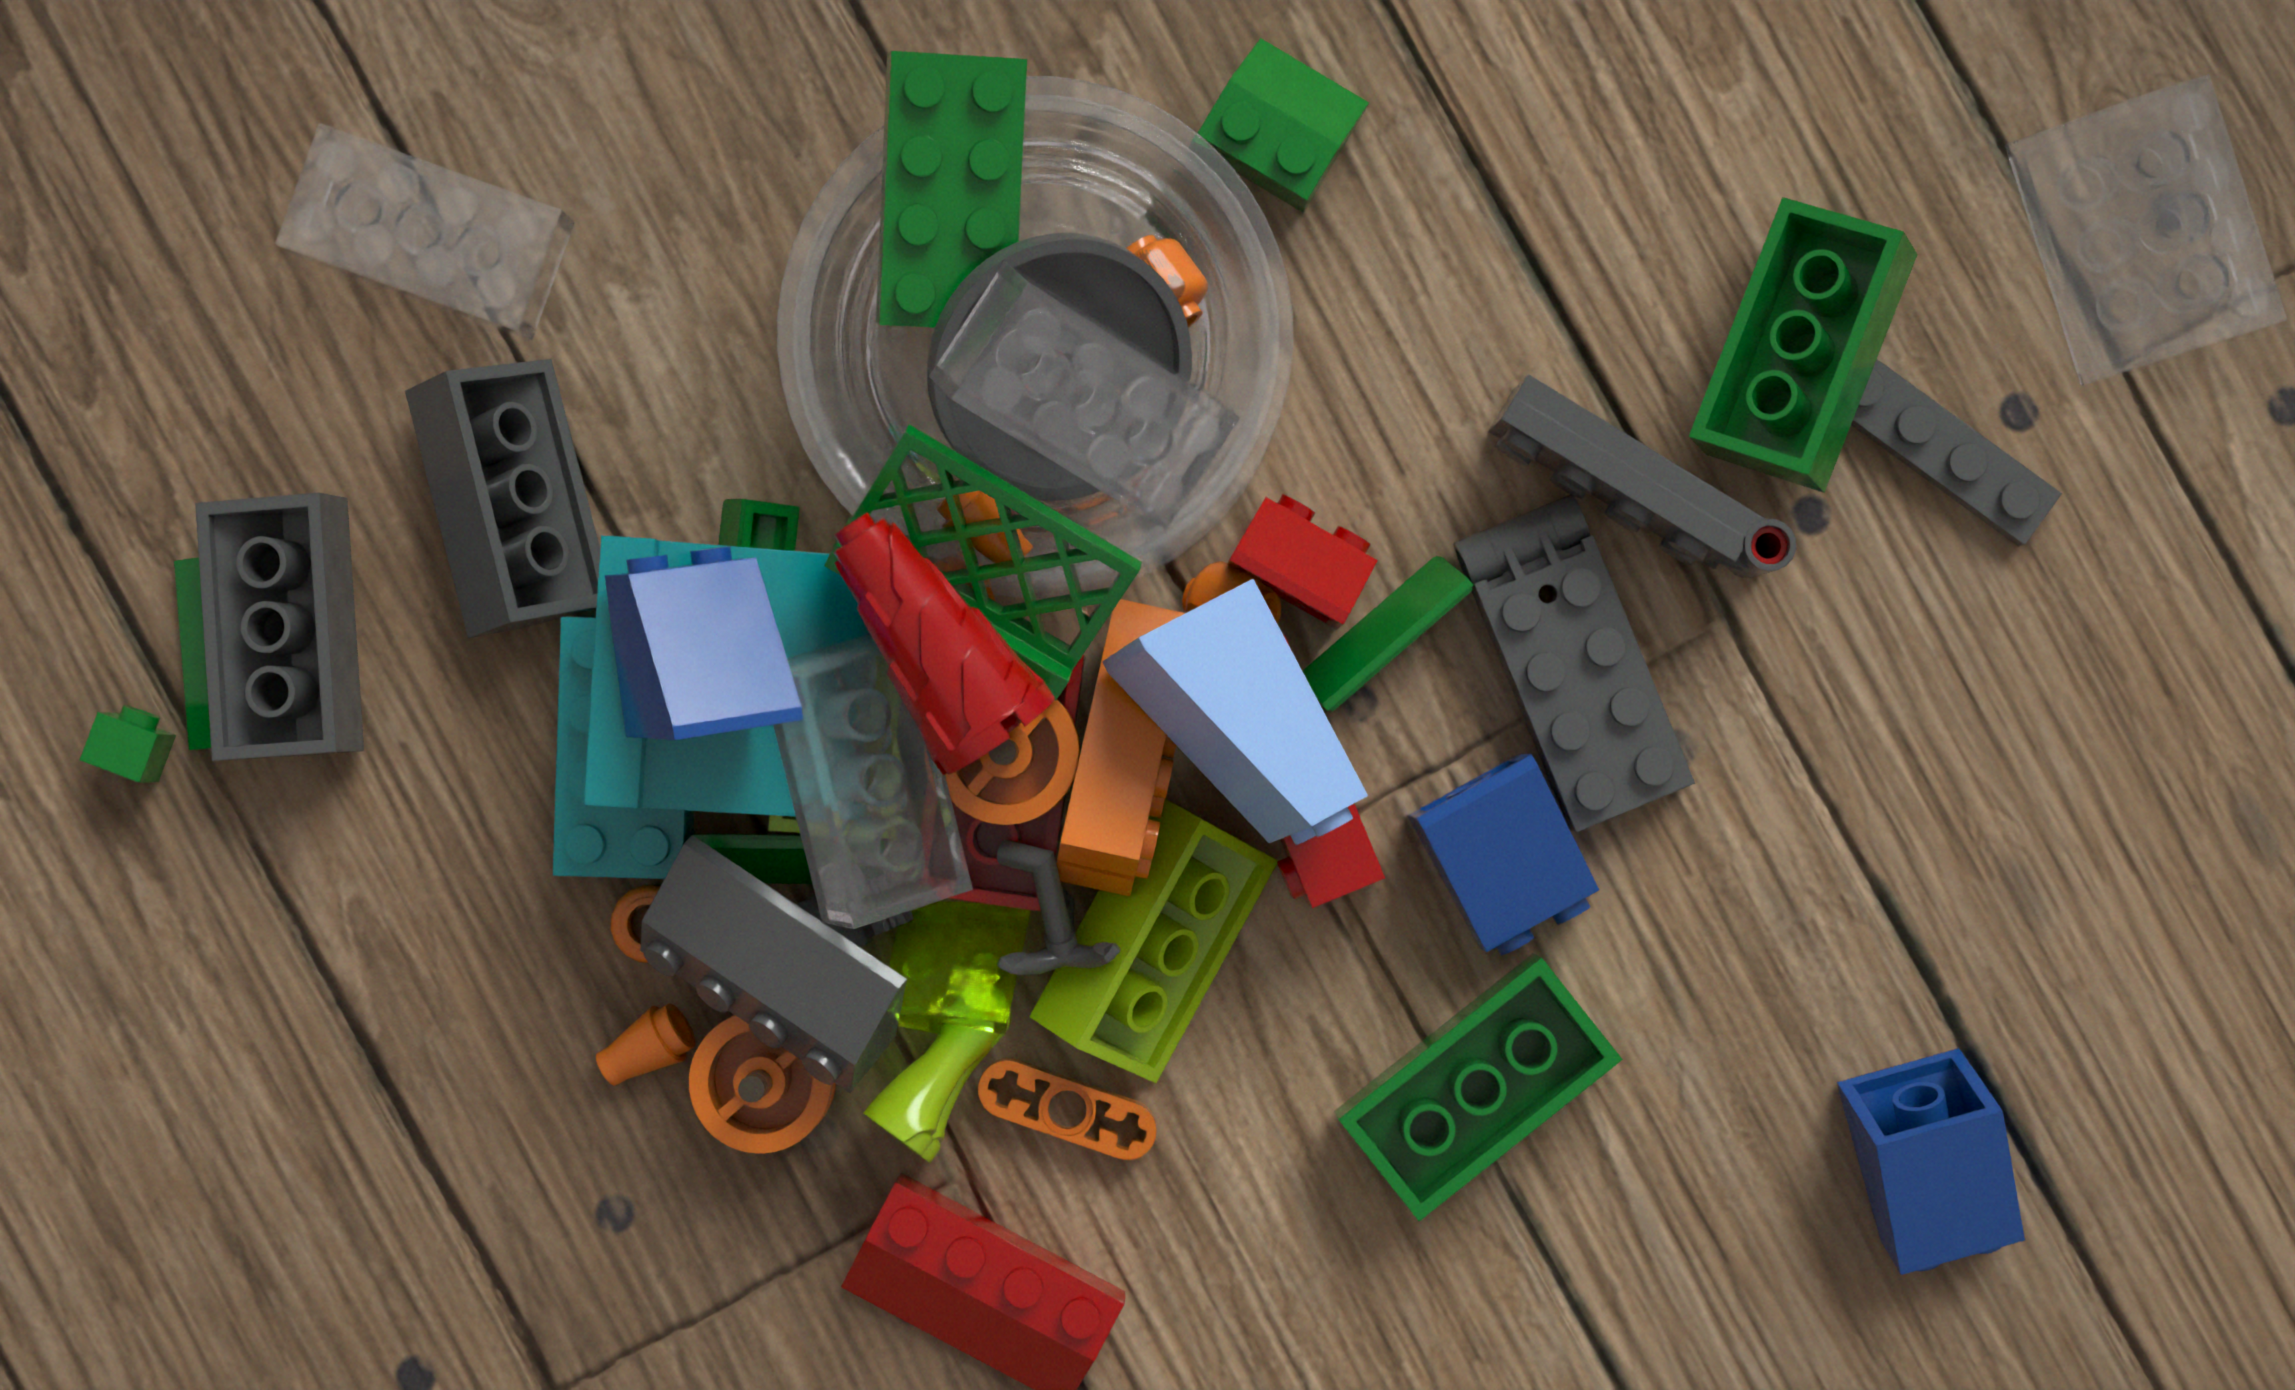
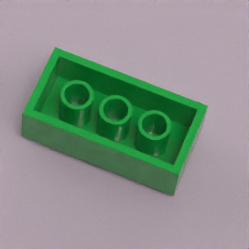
M890 51L887 54L876 303L877 324L935 328L941 312L959 284L987 258L1019 242L1027 59Z
M1782 197L1688 436L1706 455L1825 493L1918 255L1905 232Z
M1532 953L1338 1107L1334 1113L1416 1219L1421 1221L1623 1059L1543 958Z

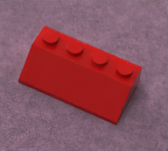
M903 1173L899 1175L841 1285V1288L1034 1390H1077L1097 1358L1125 1304L1124 1290Z

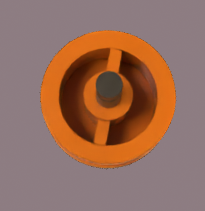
M1054 700L1045 711L1024 727L1021 722L1008 733L1011 738L966 767L950 775L946 773L943 776L934 764L938 781L949 799L968 815L984 822L1000 825L1027 822L1042 816L1055 807L1071 788L1080 757L1077 729L1070 714L1058 700Z
M736 1015L719 1023L705 1036L694 1054L689 1072V1093L692 1106L706 1130L717 1140L731 1148L755 1154L784 1150L805 1138L826 1115L834 1099L837 1085L836 1083L828 1085L814 1078L805 1069L802 1060L783 1047L772 1048L761 1042L752 1033L749 1024Z

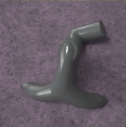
M1008 839L1004 840L1000 844L997 853L999 864L1032 873L1045 927L1044 941L1046 947L1034 953L1016 952L1000 956L997 966L1011 974L1038 975L1064 966L1087 969L1101 967L1115 959L1116 955L1121 951V948L1116 943L1103 942L1096 943L1093 946L1078 943L1074 924V898L1066 890L1062 889L1054 851Z

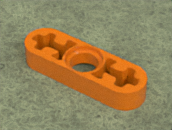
M1002 1058L992 1062L984 1070L979 1080L978 1095L983 1107L989 1113L999 1118L1122 1160H1133L1142 1157L1151 1149L1155 1142V1117L1145 1104L1137 1100L1014 1058ZM1006 1071H1013L1018 1074L1017 1085L1032 1092L1036 1090V1079L1049 1082L1050 1085L1043 1092L1040 1099L1039 1117H1033L1025 1113L1031 1105L1032 1101L1013 1096L1008 1105L997 1102L998 1091L989 1087L991 1078L1002 1079ZM1061 1091L1076 1092L1085 1101L1086 1115L1075 1126H1061L1050 1116L1049 1103L1053 1096ZM1096 1100L1110 1104L1104 1112V1116L1110 1119L1123 1121L1127 1112L1138 1115V1127L1146 1131L1144 1138H1132L1128 1147L1121 1146L1117 1143L1118 1132L1100 1125L1099 1138L1086 1135L1085 1133L1090 1129L1095 1119Z

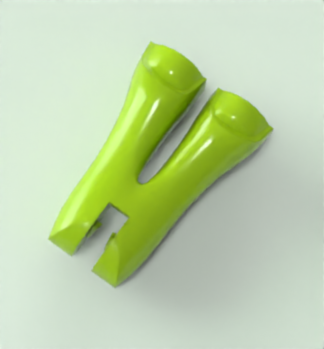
M977 985L970 988L963 996L960 994L947 1012V1018L938 1036L927 1051L893 1079L863 1112L871 1121L929 1163L932 1162L940 1150V1143L945 1138V1129L949 1116L965 1082L972 1071L1005 1035L1011 1025L1013 1015L1009 1003L1000 991L990 985Z

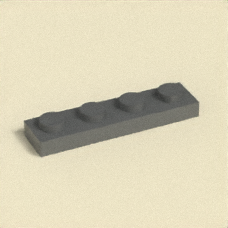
M1878 359L1876 360L1851 425L2018 547L2025 545L2062 493Z

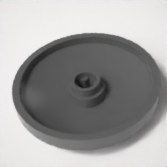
M1051 233L1031 237L1016 242L983 261L959 284L941 312L933 332L927 361V386L933 415L940 431L954 451L1036 500L1058 501L1088 496L1103 491L1133 474L1157 452L1171 433L1183 409L1189 390L1192 372L1191 338L1183 310L1173 291L1151 266L1131 251L1114 242L1087 234Z

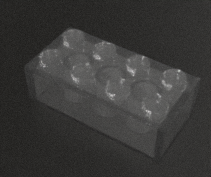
M319 123L275 244L300 258L532 341L575 222L561 209Z
M1005 261L929 376L954 402L1165 530L1241 419L1240 416L1213 394Z
M868 634L787 658L802 706L803 720L775 724L773 726L822 922L856 929L973 890L946 777L942 775L932 761L919 728L887 675L889 666L872 636Z

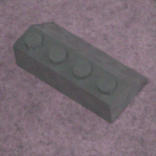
M552 359L445 371L405 390L468 638L521 629L560 619L561 617L595 610L597 608L600 546Z
M307 493L195 503L212 761L364 751L347 498L325 493Z
M691 835L681 848L642 920L640 951L644 953L648 963L658 972L669 977L677 975L695 987L700 998L708 1006L719 1012L730 1011L749 1024L750 1030L761 1042L772 1048L783 1047L802 1060L803 1066L814 1078L828 1085L836 1083L851 1093L896 1037L907 979Z

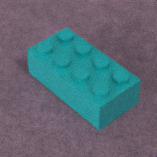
M561 617L553 876L665 879L684 843L691 835H694L695 811L584 805L596 618Z

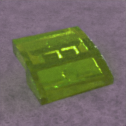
M925 902L903 905V908L909 906L914 919L898 926L889 964L890 968L907 979L898 1026L941 1034L942 1025L945 1023L1006 1035L1018 975L999 968L997 963L1000 956L1023 952L1031 910L966 902Z

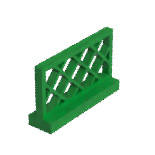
M910 424L897 442L854 514L845 524L847 526L866 512L870 515L873 510L900 506L908 530V535L905 536L923 558L930 560L926 546L959 540L967 568L949 572L939 569L940 572L970 607L978 608L1018 657L1045 681L1053 693L1055 701L1068 684L1072 670L1131 585L1142 565V562ZM910 450L936 464L941 480L940 484L908 489L901 464ZM952 474L960 478L961 480L954 481ZM892 480L896 492L883 494ZM982 491L995 499L1000 518L967 524L958 494ZM946 497L954 526L921 532L913 503ZM1010 509L1014 510L1019 514L1012 515ZM1039 525L1053 533L1058 552L1024 558L1016 529ZM1004 532L1012 560L979 566L971 537ZM836 539L824 566L841 576L834 564L838 561L834 551L841 546ZM1068 543L1075 546L1076 549H1070ZM1098 560L1119 572L1110 587L1082 592L1074 564ZM1062 566L1070 594L1037 600L1029 572ZM1017 574L1025 602L1002 606L988 597L984 580ZM971 582L972 587L966 585L965 583ZM1098 604L1089 616L1086 606ZM1075 609L1080 631L1071 645L1045 630L1041 614ZM1029 616L1030 621L1024 619L1023 617Z

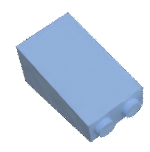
M1254 579L1138 637L1102 661L1108 674L1268 843L1290 835L1295 845H1298L1314 836H1322L1352 820L1353 817L1348 807L1368 796Z

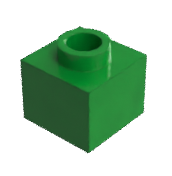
M123 705L120 714L97 712L79 760L139 783L159 782L176 735L157 728L160 721L159 716L132 706Z

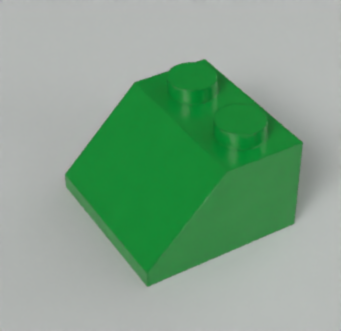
M1260 38L1229 79L1196 135V149L1304 213L1368 107L1369 102Z

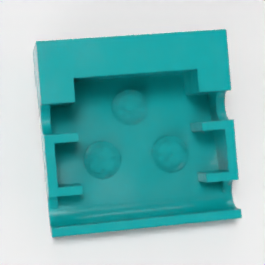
M601 535L584 805L864 820L876 643L867 630L857 610L858 603L842 576L824 566L829 554L731 546L732 559L754 557L757 559L802 706L803 720L680 740L626 737L605 575L628 573L627 559L667 555L669 567L692 564L690 551L728 546Z

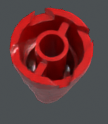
M866 512L834 535L841 545L834 551L838 559L834 564L857 601V610L889 666L887 670L889 679L919 728L929 755L943 776L946 773L950 775L989 753L1011 738L1008 733L1021 722L1024 727L1027 726L1052 704L1055 697L1045 681L1018 657L978 608L970 607L940 570L928 558L922 557L894 522L889 524L885 518L874 522L869 513Z

